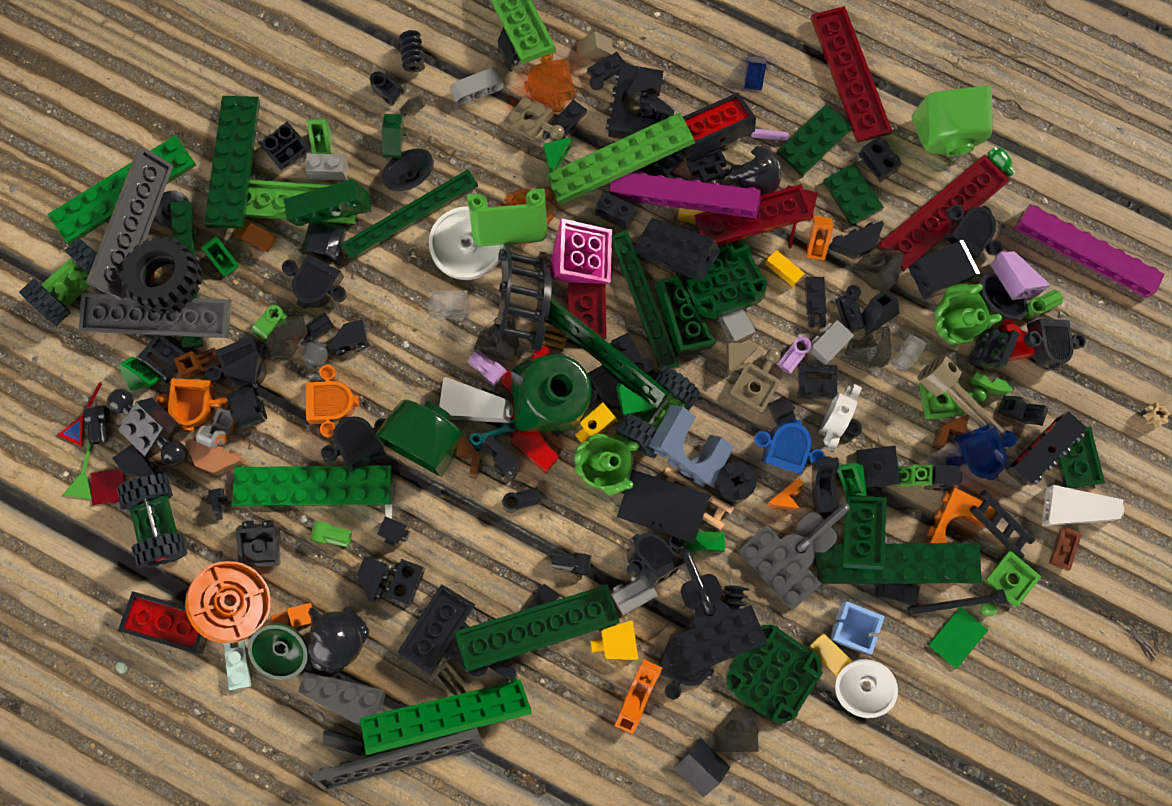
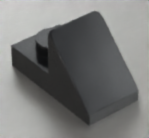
M785 396L767 404L777 425L783 422H790L791 418L797 419L794 414L796 408Z

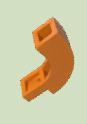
M643 659L629 687L614 726L634 734L662 667Z

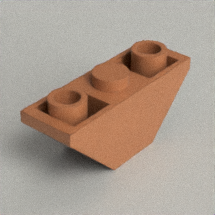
M196 437L193 440L188 438L185 440L194 465L209 473L220 476L233 470L234 467L244 465L246 460L241 458V453L230 450L229 453L222 451L223 447L219 445L216 448H210L198 443Z

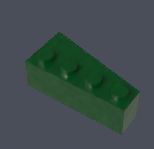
M354 179L284 199L287 220L295 226L372 212L368 191Z
M678 276L660 279L655 289L676 357L711 349L717 342L710 335L706 323L700 318L696 306H693L689 299L690 296Z

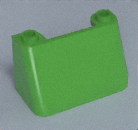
M544 188L529 191L526 195L525 205L488 207L487 200L483 195H467L472 238L476 245L484 247L504 245V243H508V245L534 243L546 239L547 217Z

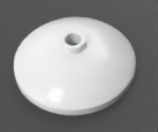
M867 659L850 662L841 669L836 679L835 690L838 700L846 710L854 715L864 718L884 715L894 706L897 700V681L892 672L879 662ZM864 681H869L871 684L867 685Z

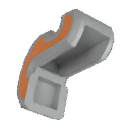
M218 408L213 424L211 426H201L197 431L196 441L210 448H216L217 445L222 446L227 443L236 425L230 411Z

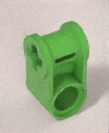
M277 305L269 306L264 314L254 323L251 331L266 343H269L286 323L287 313Z

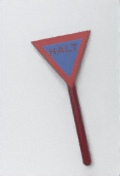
M101 382L96 386L86 407H91L102 386ZM84 411L81 417L57 435L83 447Z

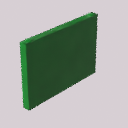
M959 607L932 641L929 642L928 646L954 669H957L983 636L987 634L988 630L965 609Z

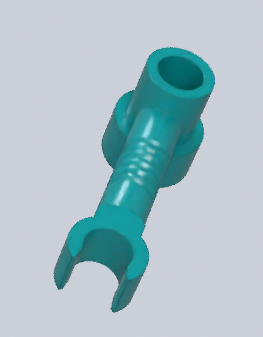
M510 420V423H506L500 428L481 435L474 433L469 437L468 441L478 451L482 448L484 440L489 434L493 438L503 434H512L516 429L511 430L508 426L513 424L514 420Z

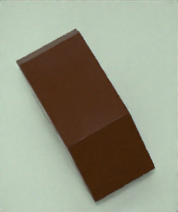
M249 222L244 223V229H236L232 235L237 241L246 242L256 250L266 253L269 252L277 238L272 233Z
M211 348L198 355L191 351L175 358L174 362L180 376L205 374L206 369L213 365L220 368L221 365L215 352L216 348Z
M964 415L937 429L932 448L937 450L944 448L948 434L956 437L965 434L970 415Z
M462 434L456 458L471 459L469 478L477 479L480 455L464 434Z

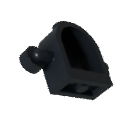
M959 205L947 208L946 216L953 222L942 237L950 244L963 240L972 259L979 258L984 249L991 256L997 255L1003 250V245L1000 241H991L996 232V220L990 208L982 206L963 210Z
M309 254L299 269L293 260L283 262L282 270L285 275L294 276L292 291L298 299L296 304L305 310L307 307L319 308L327 304L331 298L336 302H343L346 299V290L344 287L339 286L344 278L340 270Z
M1040 318L1027 323L1028 333L1024 337L1025 344L1030 348L1034 347L1035 354L1032 355L1034 360L1040 366L1049 368V371L1060 370L1061 364L1068 362L1072 358L1073 351L1083 348L1086 344L1082 334L1072 335L1070 320Z
M252 336L215 350L221 368L215 365L209 366L206 369L205 375L211 382H218L225 376L229 382L239 389L254 385L258 390V386L262 384L267 373L264 360H273L277 356V349L270 343L264 344L259 349L257 341ZM256 350L263 358L255 384L228 378L221 370Z
M637 360L633 362L642 371L646 372V365L643 361ZM604 365L587 373L591 386L594 389H591L589 405L594 404L596 398H599L608 408L620 409L616 389L618 383L635 393L631 387Z
M356 416L343 417L339 420L333 433L336 447L333 445L324 446L321 450L323 460L334 462L341 455L347 468L352 472L384 456L383 445L375 434L386 419H378L374 424V428H372L370 423L364 418Z
M644 533L634 535L629 541L632 546L627 553L629 564L626 570L630 576L640 577L650 590L675 575L684 564L677 555L683 548V542L680 538L672 536L666 543L655 534Z
M670 635L658 666L662 667L660 675L672 680L665 687V695L667 698L675 700L681 695L680 684L695 686L705 680L710 681L714 669L709 667L692 674L677 636Z

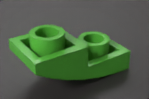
M978 372L973 374L967 381V383L975 388H983L986 393L998 396L1006 395L1013 390L1005 380L995 378L989 381L986 375Z
M933 465L899 466L901 485L894 486L933 485Z

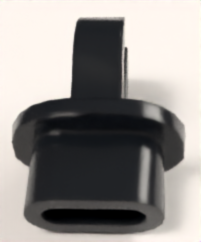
M223 488L209 490L208 498H206V503L212 505V511L216 516V520H223L222 505L228 500L227 496L224 495Z

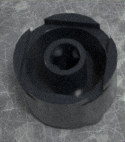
M254 385L226 395L229 405H232L233 408L230 411L231 417L234 422L238 423L240 430L267 421L264 403L260 401L258 397L260 394Z
M729 462L719 471L714 486L723 501L732 504L740 503L754 492L757 483L756 474L745 463ZM734 479L739 483L737 486H734Z

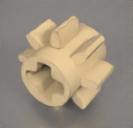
M1156 402L1152 406L1146 407L1147 412L1143 417L1148 421L1147 424L1151 423L1155 427H1159L1162 424L1168 423L1169 421L1166 418L1171 413L1168 412L1167 406H1159V403Z

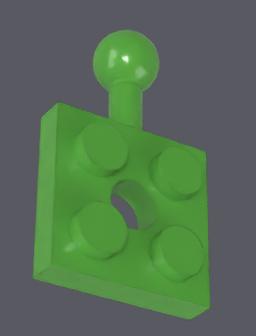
M919 383L925 420L965 415L964 411L946 392L942 394L946 398V402L943 404L937 400V396H933ZM975 388L972 392H967L977 403L985 401L987 393L983 388Z
M1007 551L984 581L994 590L1004 589L1007 601L1014 607H1018L1041 576L1013 552ZM1010 573L1017 577L1015 584H1011L1008 580ZM981 604V612L985 616H993L997 612V604Z

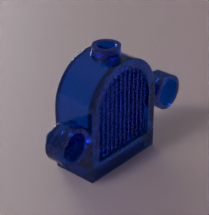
M989 423L954 438L960 456L949 454L945 458V465L961 467L965 464L975 476L994 480L999 477L998 474L1006 466L1007 455L1004 447H1013L1017 443V436L1012 431H1004L999 437L996 428Z

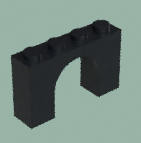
M621 63L620 70H616L615 81H618L617 86H613L612 97H615L614 102H610L609 113L612 114L611 119L607 118L605 128L609 130L608 137L623 139L653 125L655 122L654 119L631 115L622 104L623 100L628 96L625 94V90L636 68L640 66ZM641 67L663 79V70ZM661 85L644 91L660 96Z

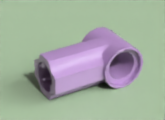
M798 337L777 363L780 369L791 374L810 350V340L806 337ZM798 343H801L805 346L804 351H801L797 348Z
M479 350L475 351L467 361L494 387L507 372L499 363L493 362Z

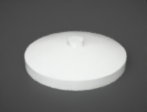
M468 207L455 208L443 214L433 225L429 236L430 253L437 267L450 277L461 280L480 278L491 272L499 263L498 254L504 246L481 247L474 243Z

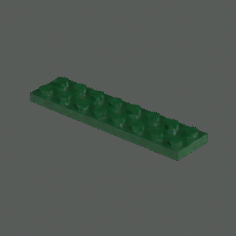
M222 96L204 220L206 228L244 229L260 107L259 97Z
M979 543L885 544L884 571L843 567L844 544H834L824 553L816 552L817 578L822 584L982 583Z
M604 585L455 631L454 634L465 671L469 672L619 624L620 620L608 585Z

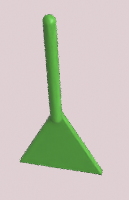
M88 443L81 473L63 495L91 499L86 468L92 444Z

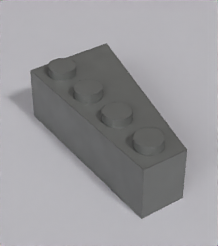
M303 672L298 690L300 694L360 726L359 718L381 713L387 691L312 672Z

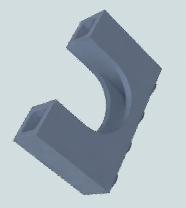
M671 405L649 446L655 450L654 453L656 455L667 458L668 464L676 468L679 467L683 475L692 477L695 484L704 487V485L713 487L719 471L725 465L734 446L722 437L709 435L699 455L689 460L684 451V440L696 416L682 406Z

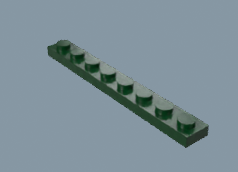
M469 169L344 241L341 245L351 261L475 189L478 187V183Z
M189 200L172 202L170 206L173 239L185 245L196 258L191 202ZM199 292L198 294H194L193 297L199 298ZM181 336L183 349L204 347L203 337Z
M628 230L612 235L613 249L659 369L661 366L670 367L671 370L679 368L680 365L634 250Z
M551 300L549 316L545 315L548 321L656 409L662 405L669 393L664 387L556 300Z

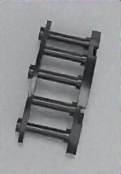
M504 243L503 249H500L498 254L502 270V281L499 287L501 300L497 321L492 327V335L496 343H500L502 335L527 339L533 350L540 351L546 327L543 326L545 315L549 316L552 274L548 273V267L551 266L547 252L540 251L538 257L535 258L510 252L508 243ZM512 261L533 265L535 271L512 266ZM512 274L535 278L538 282V289L534 290L511 285ZM516 293L535 297L537 300L536 310L532 311L509 306L510 294ZM507 313L533 318L532 331L526 332L506 328Z

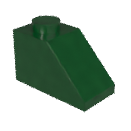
M384 114L382 124L383 157L401 158L405 131L402 114Z

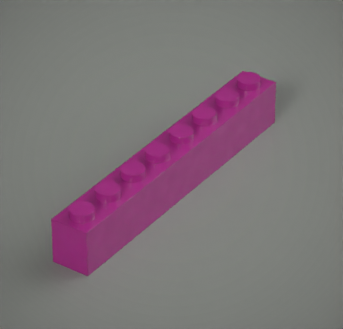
M629 173L611 182L609 190L611 195L624 201L756 219L761 200V191L754 187L741 188L732 184L726 186L716 182L687 181L679 177L672 179L662 175L649 176L645 173Z
M1029 204L1014 228L1145 298H1149L1157 292L1165 275L1157 268L1148 266L1140 259L1125 254L1123 250L1110 246L1106 241L1099 240L1090 233L1077 229L1073 224L1066 223L1058 219L1056 215L1049 214L1035 205Z

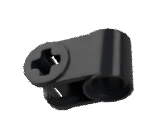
M376 71L370 75L369 80L373 92L389 105L393 106L395 100L405 93L398 83L392 81L382 72ZM378 81H381V82H382V83L379 84V85L375 84V83L378 82Z

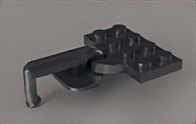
M684 550L682 552V561L686 565L692 580L684 583L680 592L686 607L695 611L693 619L695 628L676 636L692 674L767 644V639L752 605L732 612L727 604L720 601L723 590L717 577L713 574L700 576L690 551Z
M441 584L397 654L431 675L442 658L460 660L461 667L465 670L454 632L470 627L465 622L476 605ZM499 662L468 672L473 676H482L490 668L511 682H515L518 679L517 671L514 667L507 668Z

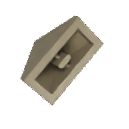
M595 31L576 42L578 60L606 58L614 53L612 39Z
M729 343L726 348V374L730 376L757 350L758 345L756 343Z

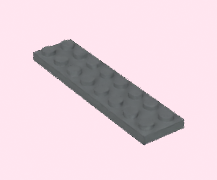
M143 146L137 148L86 281L87 284L119 300L124 299L126 290L123 289L121 284L122 279L120 278V272L123 271L121 268L123 261L126 262L127 254L129 252L132 253L136 245L140 246L143 244L142 241L146 240L173 168L172 164Z
M82 293L79 331L229 339L231 300L194 298L191 302L188 301L184 308H177L176 312L169 313L166 311V314H158L157 312L151 313L141 308L128 295H125L124 299L119 300L109 294Z
M473 728L441 736V738L421 741V743L415 745H404L400 747L401 749L394 751L392 749L384 750L376 756L365 755L360 757V760L354 762L343 761L336 767H322L318 772L313 773V780L326 791L484 747L478 729Z

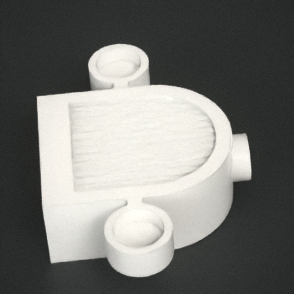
M856 384L852 387L848 386L844 394L838 393L832 399L818 431L819 434L825 436L823 442L827 445L826 450L834 452L837 448L840 437L845 432L857 406L856 399L862 387Z

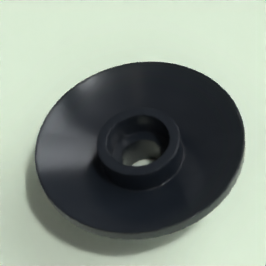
M178 191L164 192L155 214L156 220L164 226L172 227L170 203L188 201L189 199Z

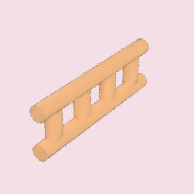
M667 467L664 472L668 476L667 481L673 483L677 481L685 487L711 495L709 501L718 506V509L713 517L705 512L703 520L721 530L724 526V523L720 522L721 517L725 511L731 514L734 507Z

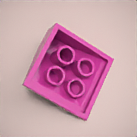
M561 219L551 258L550 273L552 274V280L568 283H611L612 230Z

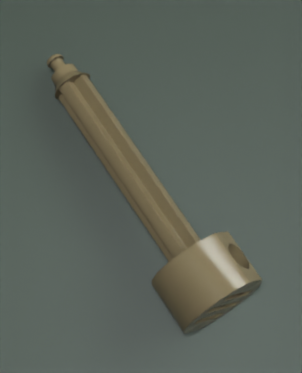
M945 354L936 357L921 370L917 379L933 396H939L946 392L1001 448V451H1006L1008 454L1012 453L1015 458L1020 456L1021 452L1017 451L1018 446L1015 444V439H1012L957 383L962 371Z

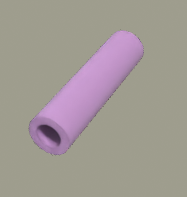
M755 129V132L751 133V138L787 141L788 132Z

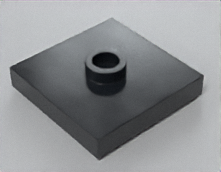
M895 445L856 450L857 462L864 469L866 488L901 485Z

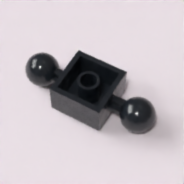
M115 389L108 395L107 405L109 409L115 413H125L127 415L118 431L144 456L161 451V458L168 465L177 466L185 461L187 449L184 444L179 441L168 440L178 422L152 397L134 403L132 394L125 389Z

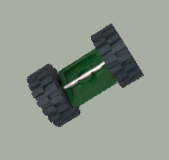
M153 474L147 477L142 476L138 479L134 478L132 481H126L117 487L121 508L130 510L138 542L131 547L137 568H150L167 564L168 562L176 561V559H181L188 554L184 536L181 533H177L169 499L173 496L168 475Z

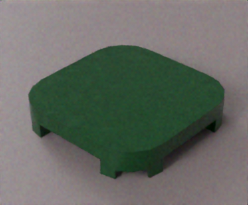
M730 242L719 246L721 252L703 282L679 274L693 306H696L698 314L706 318H719L754 306L764 299L767 289L766 276L763 277L747 243Z
M761 625L768 643L734 657L725 674L726 685L735 697L767 719L777 723H786L798 716L799 710L818 679L822 676V664L819 656L814 651L780 630L779 627Z

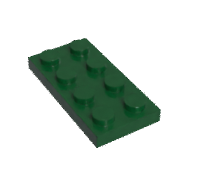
M825 104L777 150L776 154L804 177L852 130V126L830 106Z
M847 495L846 503L850 509L845 516L843 567L884 571L887 498Z

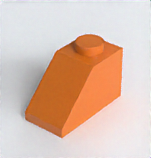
M813 216L806 258L825 261L834 227L832 218Z

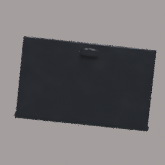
M632 469L629 481H632L633 487L625 490L617 518L695 543L711 495Z

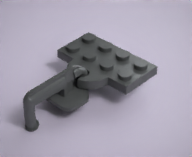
M840 502L838 508L825 520L817 513H808L798 522L797 534H789L781 539L768 525H765L738 552L793 610L822 584L808 568L813 562L814 552L824 553L835 544L837 534L831 526L844 516L850 507L846 502Z

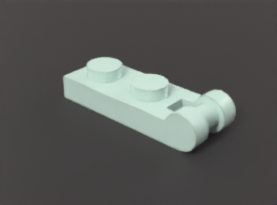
M246 639L238 642V647L235 648L232 647V643H223L229 690L251 687Z

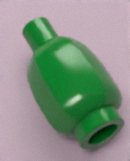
M995 146L987 153L989 160L1000 171H1005L1009 176L1016 172L1011 167L1012 160L1004 149Z

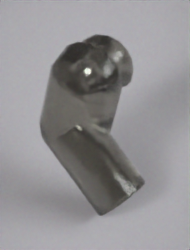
M420 96L408 99L399 109V112L406 116L415 106L418 109H423L426 102Z

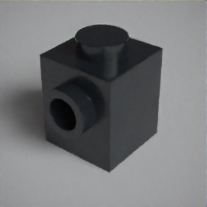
M385 516L377 535L384 538L385 543L395 547L396 544L402 545L403 542L407 541L410 531H408L409 527Z

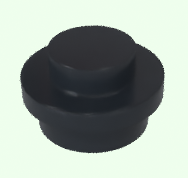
M851 419L844 434L849 438L858 437L862 432L860 422Z

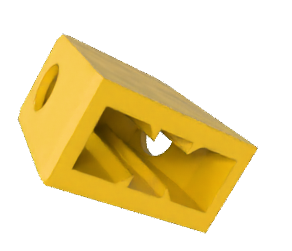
M602 403L580 422L583 428L575 436L582 443L594 434H603L616 424L618 420L607 406ZM597 423V427L592 430L591 425Z
M633 621L601 630L602 639L590 640L592 653L604 651L605 659H638Z

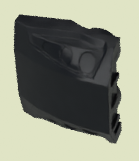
M644 90L641 92L638 117L654 119V124L674 115L675 110L660 98Z
M288 121L281 125L278 130L276 129L274 133L266 136L262 140L263 142H258V145L281 171L310 150L307 143Z
M321 221L309 223L299 252L337 261L342 249L341 243L345 240L347 227Z

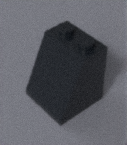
M963 240L919 258L908 267L924 300L944 294L946 289L952 285L966 284L980 273Z

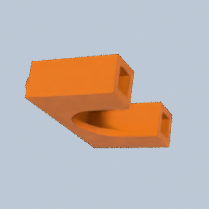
M957 488L946 491L942 497L944 503L934 515L935 523L929 527L926 536H928L926 543H947L945 530L953 518L965 519L985 529L986 527L969 511L973 505L979 508L983 501ZM989 506L984 515L991 520L996 511Z

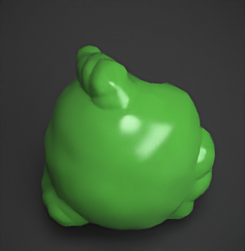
M981 284L952 285L944 292L943 299L935 309L934 317L935 329L938 331V335L945 339L947 344L955 346L970 343L975 336L989 329L994 323L1001 321L1002 316L1000 314H990L987 305L978 294L983 289Z
M618 433L612 436L594 434L578 445L574 456L576 463L575 471L588 485L602 489L608 495L618 494L626 489H631L633 483L628 479L632 472V451L639 448V443L631 441L628 437Z

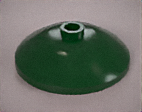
M270 623L261 626L251 636L248 644L249 658L254 667L263 675L276 680H286L297 676L306 666L309 657L308 646L303 636L294 628L281 623Z

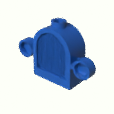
M791 418L790 422H783L775 426L770 435L767 432L758 431L753 438L757 446L765 447L762 462L799 474L803 473L807 458L813 463V461H818V459L825 457V453L820 449H812L810 451L811 437L809 432L802 426L803 421Z

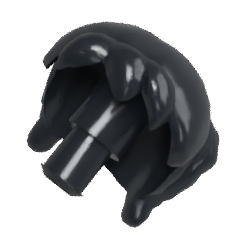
M768 145L756 146L751 150V153L755 156L752 161L746 162L743 165L733 164L731 166L729 179L738 180L741 188L754 187L761 191V195L775 192L780 185V161Z
M311 607L308 611L311 618L310 634L312 641L308 646L311 663L319 671L325 670L328 673L339 672L344 667L353 663L358 657L363 643L369 637V628L361 617L352 612L348 607H345L343 612L332 611L323 614L319 613L315 607Z

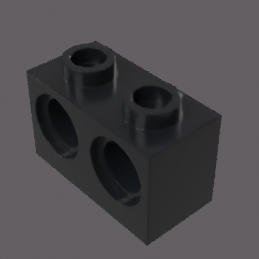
M881 136L862 147L858 154L880 183L896 173L902 165L899 156L893 153L887 141L883 140Z
M603 191L595 206V215L628 230L636 215L637 206Z
M934 465L933 485L924 486V490L946 492L960 486L963 477L962 472H960V466Z
M401 559L400 563L397 562L394 567L393 573L395 576L393 581H389L386 586V597L411 606L426 568ZM412 567V576L405 578L403 575L405 568ZM404 586L405 594L398 597L396 595L397 587Z

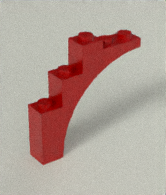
M544 345L540 351L535 350L531 357L534 359L550 355V350ZM507 371L501 378V387L513 396L511 371ZM514 407L512 417H510L511 420H514ZM516 429L510 436L511 445L545 474L558 461V455L547 445L540 432H520Z

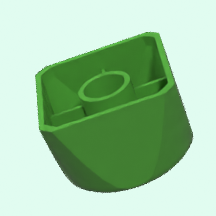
M991 86L938 91L927 95L911 116L925 151L937 155L946 154L950 157L960 156L974 150V147L987 141L992 135L993 128Z

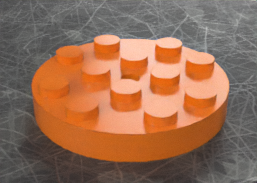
M233 561L218 562L203 569L189 586L185 600L186 613L195 630L211 641L225 644L237 643L251 637L266 621L271 605L270 592L261 575L251 567ZM229 600L231 606H227L224 601Z

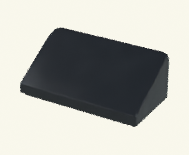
M330 729L323 732V744L325 746L362 756L365 748L364 740Z

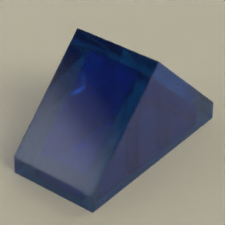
M747 55L744 89L762 91L767 65L765 57Z

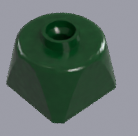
M560 354L544 355L516 365L511 370L515 427L520 432L575 431L578 428L591 400V383L587 372L576 360Z
M408 399L399 402L375 434L384 446L439 477H443L462 438L461 430L448 420L451 415L446 410L429 401H425L421 405Z

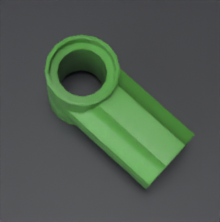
M1054 289L1031 300L1027 304L1028 311L1025 317L1035 319L1039 315L1062 304L1063 296L1060 291Z
M315 521L310 540L323 544L331 543L348 547L351 542L352 531L334 527L329 523Z

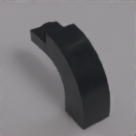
M822 457L818 461H813L811 482L814 510L823 519H826L838 508L835 492V475L839 467L838 457Z

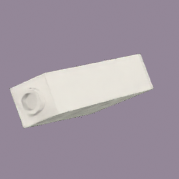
M443 378L439 407L451 415L448 420L510 423V417L513 415L512 403L504 398L450 378Z
M1053 485L1046 488L1041 526L1115 521L1121 519L1124 514L1123 499Z

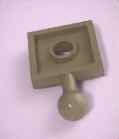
M526 95L503 121L505 126L531 140H534L542 129L549 132L550 136L555 140H559L564 136L562 126H552L547 123L555 114L553 109ZM533 115L531 119L525 120L527 116Z
M776 349L767 351L765 356L766 362L762 369L747 362L729 393L731 397L761 414L781 380L768 373L772 365L779 362L781 358L780 352ZM750 384H758L760 391H751Z

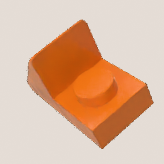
M798 478L766 505L771 508L794 511L799 509L798 505L789 495L792 497L796 496L802 491L800 486L804 483Z
M308 603L287 608V611L272 615V622L288 625L295 630L310 625L311 618L308 611L312 604Z

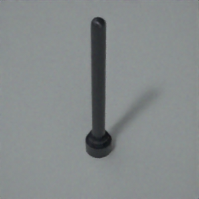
M997 589L991 592V595L911 606L908 608V613L913 615L986 603L1000 606L1006 605L1007 599L1004 589Z

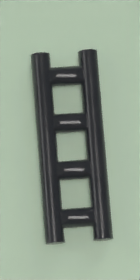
M986 490L981 491L980 496L984 499L979 508L975 505L971 506L969 511L1009 551L1013 552L1018 558L1023 559L1025 555L1021 551L1022 547L1026 542L1028 544L1034 543L1035 539ZM989 506L996 511L991 520L984 515ZM1002 518L1008 523L1003 532L996 527ZM1014 530L1020 535L1015 544L1009 539Z

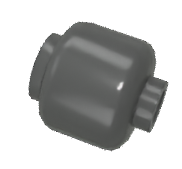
M313 339L312 342L306 343L301 357L306 361V366L316 369L317 366L322 367L326 364L330 350L327 348V344Z

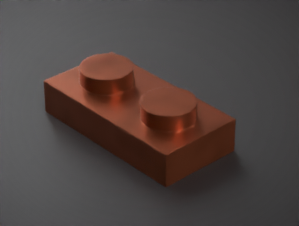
M1060 527L1049 564L1066 571L1071 570L1082 534L1066 527Z

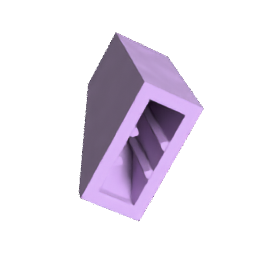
M1015 251L1000 252L995 256L996 259L990 263L1012 300L1036 297L1050 286Z

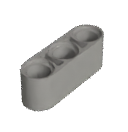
M492 67L454 82L450 86V91L456 104L464 105L501 90L505 84L498 69Z

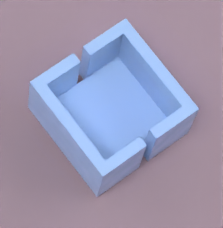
M847 601L842 602L836 616V620L839 622L834 623L829 638L834 643L864 655H872L878 637L869 635L870 633L879 634L885 616Z

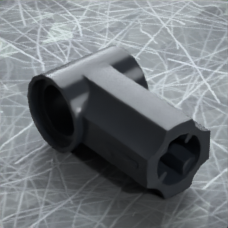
M323 313L308 324L299 326L296 329V337L299 343L305 346L307 342H312L313 339L316 340L332 329L334 325L329 317ZM304 333H310L308 338H301Z
M108 406L85 407L84 419L88 424L89 444L100 445L107 443V422L110 419Z
M538 487L516 493L509 492L502 499V507L508 513H514L520 509L542 504ZM508 499H514L517 504L514 507H509L505 502Z
M553 551L551 568L588 576L592 556L583 553L571 554Z

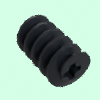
M416 30L405 31L399 36L402 67L404 70L413 73L421 72L425 69L423 64V47L421 45L422 39L420 38L421 33Z
M736 585L724 587V590L729 593L722 595L727 600L723 602L729 606L732 612L747 605L742 601V599L748 598L743 591H749L750 589Z

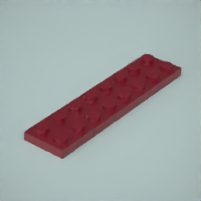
M843 6L812 14L811 22L848 121L852 126L856 142L860 143L879 136L890 135L893 130L846 7Z
M983 155L880 242L878 246L904 272L912 263L921 258L943 239V234L953 222L946 216L948 207L959 205L963 210L980 207L1010 180Z

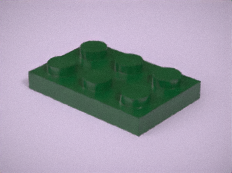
M855 163L823 180L824 185L851 227L884 208Z
M1087 427L1083 432L1085 436L1079 442H1074L1069 446L1071 450L1064 457L1060 456L1057 458L1065 488L1073 489L1105 483L1091 427Z

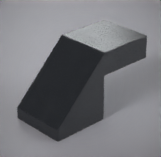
M1003 395L998 410L999 414L1024 424L1043 426L1048 412L1046 405L1028 404L1022 397Z

